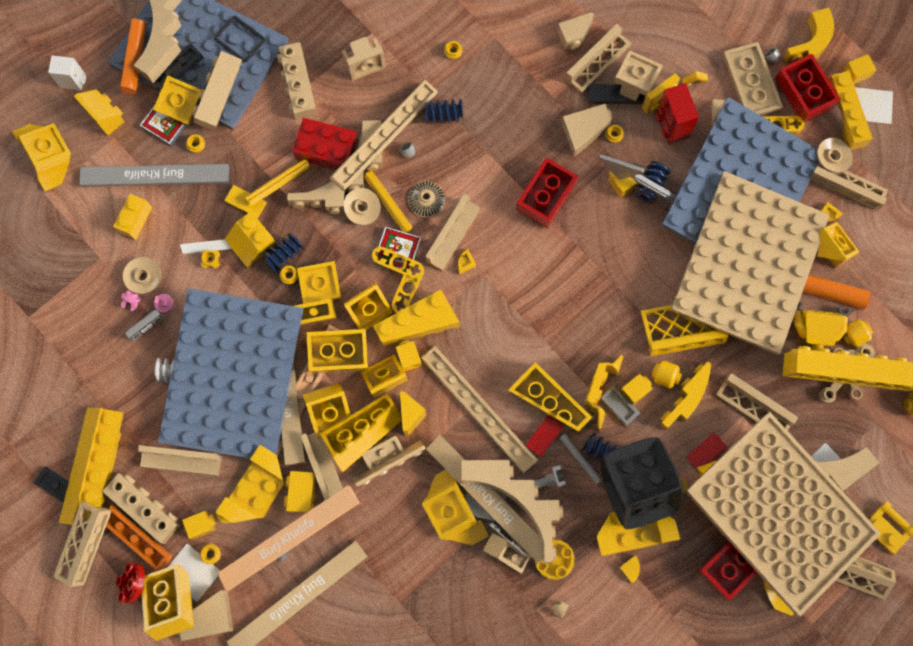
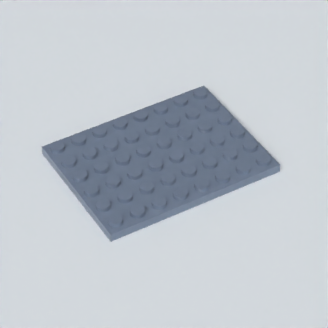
M148 0L137 19L147 23L143 52L149 42L153 25L150 0ZM182 0L173 10L179 16L178 20L182 25L173 37L178 40V46L181 51L191 43L204 57L179 79L184 83L201 90L202 88L206 90L208 83L205 81L208 73H212L214 70L212 63L215 56H219L221 51L234 56L214 40V36L232 16L240 18L266 39L265 43L246 63H241L219 119V123L234 130L277 61V54H280L279 47L287 45L288 37L215 0ZM236 20L218 37L219 40L244 59L261 41L258 36ZM129 31L108 62L111 67L123 72ZM139 74L138 81L161 92L151 81Z
M727 97L661 226L695 245L724 171L800 202L812 177L811 175L819 163L817 148Z
M188 288L158 443L250 459L258 446L261 445L277 455L304 309Z

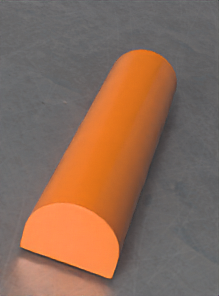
M134 18L131 19L120 84L123 94L130 95L136 94L139 72L134 67V64L143 54L147 29L146 22Z
M810 274L802 292L803 294L861 310L867 307L871 292L868 290Z
M111 505L108 508L112 512L106 528L156 571L162 570L173 556L117 507Z

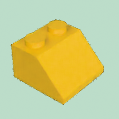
M92 90L74 95L83 109L107 135H110L125 122L121 117L123 115L121 110L117 106L112 107L110 105L112 101L105 93L101 95L98 90Z
M252 211L238 220L225 238V241L247 268L262 258L264 251L268 253L270 252V247H276L275 240Z
M340 383L303 394L316 438L320 437L322 432L351 416L345 393Z

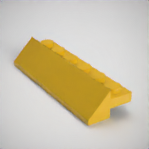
M87 408L59 523L73 525L81 502H86L96 508H104L107 495L102 491L110 483L121 433L119 432L124 413L102 408ZM87 509L84 513L85 521L89 520L92 513Z

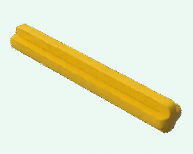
M302 159L245 197L246 202L249 206H253L310 168L309 163L306 159Z
M373 171L365 173L364 179L401 231L404 233L409 232L412 229V225Z

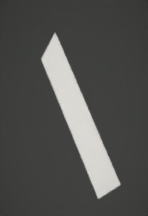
M225 239L180 244L183 254L198 253L204 250L232 249Z

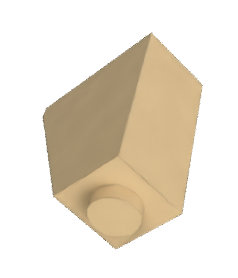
M606 104L563 116L562 126L573 156H577L610 126L613 117L611 110H607Z
M227 591L217 592L193 609L194 627L177 633V636L181 637V641L233 631Z

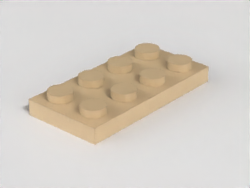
M759 42L724 51L722 55L740 103L760 116L782 110L783 105Z

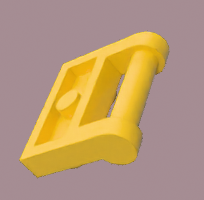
M888 501L882 503L868 519L881 533L875 540L891 555H895L904 543L913 536V525L904 520L891 507ZM884 513L905 530L902 535L882 517Z

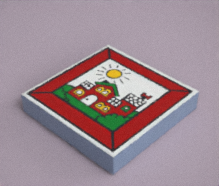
M153 107L140 126L172 146L187 124L153 110Z
M385 227L379 247L387 248L415 260L421 237ZM381 251V253L377 252L378 260L380 261L381 258L388 260L386 264L389 265L393 254L387 257L383 254L384 251ZM394 259L393 266L401 268L404 263L403 259ZM407 261V267L403 272H407V269H412V267L409 266V264L411 263L410 261Z

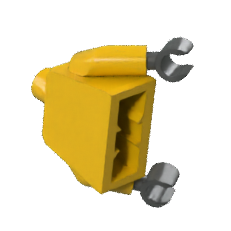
M798 303V308L793 317L794 326L799 336L803 338V341L812 344V351L824 349V345L834 346L847 332L848 318L846 316L850 313L849 308L845 309L844 313L841 311L842 306L835 313L802 309L801 312L802 303Z

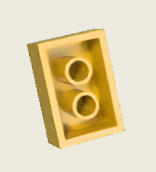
M366 329L307 332L309 374L367 371Z
M175 564L146 575L142 590L144 632L158 641L193 628L189 574L179 564Z

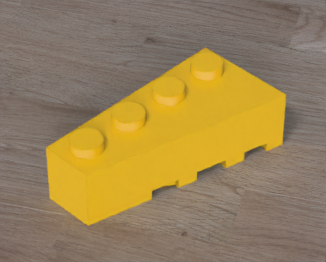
M439 290L375 324L373 327L383 347L413 338H421L432 333L459 328L460 322L442 290Z
M536 362L508 389L510 393L577 432L592 419V416Z
M387 393L320 435L343 472L401 422L402 416Z

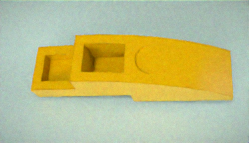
M707 362L705 365L700 363L693 371L695 376L692 379L687 377L680 385L683 389L679 393L685 398L681 396L673 404L676 408L672 412L668 410L660 418L663 421L659 425L661 428L666 430L678 417L684 422L693 413L707 387L711 369L710 362Z

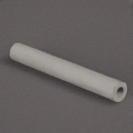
M566 434L561 436L559 439L596 485L602 481V478Z

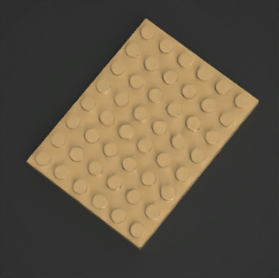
M724 171L708 209L671 311L776 355L781 354L820 244V232L826 227L830 215Z
M771 412L763 416L685 491L797 617H800L881 534Z

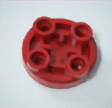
M128 562L123 574L118 575L116 587H119V603L132 605L139 599L145 580L144 568L141 564Z

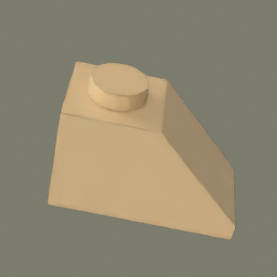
M593 12L558 24L557 32L565 50H574L583 44L593 22Z
M492 533L483 549L487 554L521 574L531 558L529 554L525 556L508 540Z

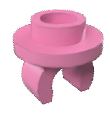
M132 291L122 293L121 298L123 301L121 302V308L127 307L129 302L131 304L130 311L136 310L141 297Z
M168 294L155 296L154 306L157 311L166 313L172 309L174 302L171 296Z

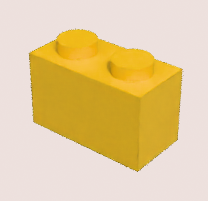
M129 194L113 227L118 233L136 240L152 206L147 200Z
M332 299L294 306L304 309L301 326L337 319Z
M290 471V476L286 478V488H289L288 496L284 498L286 511L291 513H307L313 509L316 484L315 473Z

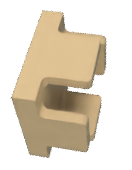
M367 37L351 42L350 47L354 54L353 57L349 58L346 50L342 51L352 81L386 68L384 52L376 38L373 39L374 48L371 47Z
M629 50L614 82L622 85L621 95L636 101L639 93L646 97V94L652 91L663 65Z

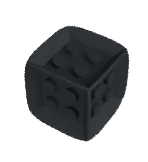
M658 437L646 438L614 449L602 457L601 475L604 480L605 489L616 516L624 529L638 528L659 521L681 509L683 502L681 482L669 453Z

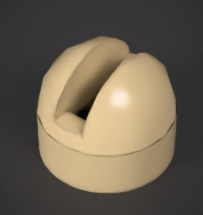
M557 601L553 605V613L559 619H562L570 606L563 601Z

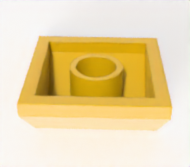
M376 283L344 303L346 311L358 329H366V331L394 313Z
M395 355L368 367L367 371H360L373 398L408 381Z
M402 391L400 392L403 432L405 436H409L427 414L425 408Z

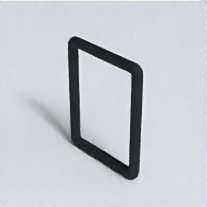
M232 16L214 36V40L237 58L242 59L244 63L266 41L264 36L237 16ZM234 20L261 39L260 43L245 59L218 39Z

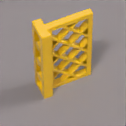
M672 305L641 310L640 312L649 344L650 357L726 343L728 334L716 329L712 330L706 325L680 314L676 316L674 321L668 319L664 315L667 311H671ZM654 314L659 319L654 325L647 321L646 315ZM680 316L689 321L685 328L676 323ZM661 319L670 324L667 331L657 327ZM691 323L701 328L699 333H692L687 330ZM673 326L682 331L680 336L674 337L669 334ZM654 330L664 335L661 340H652L651 334Z

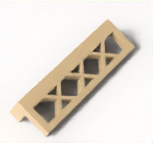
M618 24L604 35L567 72L566 81L581 94L589 87V84H592L631 46V42L621 35L622 28ZM617 39L624 44L622 48L613 49V43ZM603 53H611V59L609 61H601V55ZM590 65H599V71L597 73H589L588 67ZM578 77H586V83L582 87L575 82Z
M819 162L811 175V180L877 211L886 202L887 189L849 171L833 173L820 168L821 164ZM841 174L845 177V179L837 175ZM855 182L862 184V187L855 184ZM875 190V191H878V192H880V193H882V194H881V195H878V194H876V193H874V192H872V191Z
M464 194L425 256L426 263L442 272L480 211L479 206L469 201L468 195Z
M732 373L726 378L715 395L756 423L760 420L756 413L758 409H764L767 413L771 412L777 420L786 424L784 428L787 431L798 419L796 415ZM726 386L734 390L735 397L728 398L722 394ZM739 399H749L752 408L744 409L741 407Z
M305 433L300 436L324 500H327L343 489L329 449L322 437L316 438L315 433L310 435Z
M139 445L138 451L142 453L140 467L219 476L222 456L218 454Z
M81 502L55 570L54 578L70 587L85 584L111 515V510L96 508L86 502ZM86 509L92 512L88 521H85L84 518ZM82 528L83 537L78 540L77 531ZM72 547H75L76 555L75 558L71 559L70 550ZM66 565L69 569L68 577L62 575V571L64 569V566Z
M858 557L846 569L848 574L839 576L835 580L883 600H886L896 584L895 570ZM861 576L866 578L867 582L858 583L855 582L854 578ZM882 584L886 588L881 592L874 589L873 586Z

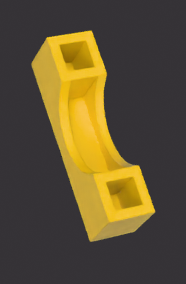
M850 72L831 75L828 80L841 99L837 105L843 118L842 135L844 141L851 150L866 147L873 138Z

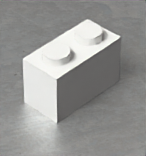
M61 56L51 57L48 73L58 86L65 89L82 90V86L86 82V74L75 59Z

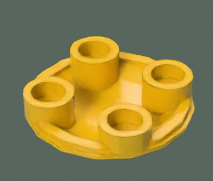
M552 539V546H556V559H553L551 564H543L542 560L539 563L535 561L537 570L548 579L558 580L566 577L571 572L575 557L567 543Z

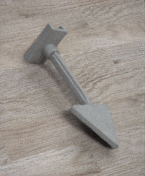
M600 154L599 159L619 180L630 177L668 201H674L675 194L640 175L644 172V168Z
M560 465L552 467L553 473L545 475V478L534 481V486H538V488L547 485L549 487L558 485L559 488H565L569 485L566 481L561 482L564 475H559V473L563 472L564 469ZM497 492L503 499L509 498L505 494ZM469 493L464 496L475 517L496 521Z

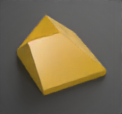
M838 222L821 230L817 257L828 258L835 268L859 253Z

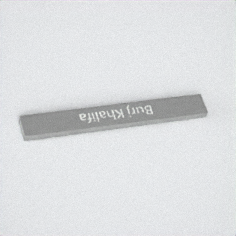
M229 164L80 167V186L229 184L230 166Z

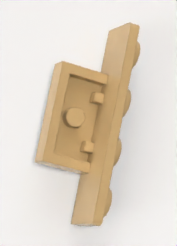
M395 433L379 441L362 455L369 469L352 478L355 486H364L371 481L370 479L386 474L388 469L402 465L406 459L420 455L425 446L420 440L403 449Z

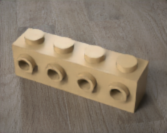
M300 42L280 46V54H277L279 65H283L284 70L281 71L283 82L286 81L288 86L284 87L286 97L291 99V104H288L290 114L295 115L296 121L303 119V117L318 116Z
M223 51L220 52L219 56H215L212 63L214 70L212 73H208L205 81L208 83L206 90L202 88L198 98L201 102L199 106L195 105L192 113L194 123L215 131L241 67L242 59Z
M118 473L102 492L158 542L166 544L180 528L181 525L177 522L179 519L171 512L166 513L163 510L164 505L157 499L153 501L148 497L150 493L142 486L138 488L134 484L135 479L129 474L123 475Z

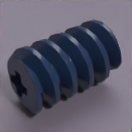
M447 99L444 100L443 105H441L440 100H437L435 105L432 100H429L428 105L425 103L426 123H429L431 118L434 123H437L438 118H440L441 123H444L445 118H447L449 123H451L453 117L456 123L459 122L460 117L463 120L462 99H459L458 104L452 99L450 105Z
M651 161L647 166V170L644 171V177L663 187L664 183L662 181L668 179L666 175H669L671 171L665 165ZM639 183L637 189L634 190V195L643 202L651 203V199L656 200L658 198L653 191Z
M291 233L287 234L289 240L284 237L281 238L283 244L275 243L277 249L269 248L271 254L266 251L263 252L264 260L274 273H277L276 266L280 269L283 268L281 262L288 264L287 257L295 259L294 252L300 255L299 248L305 250L299 240Z
M595 432L588 437L581 452L585 449L587 450V457L593 453L594 461L599 457L602 459L605 454L617 449L616 444L610 448L611 441L609 440L603 444L604 437L602 436L596 440L597 433Z

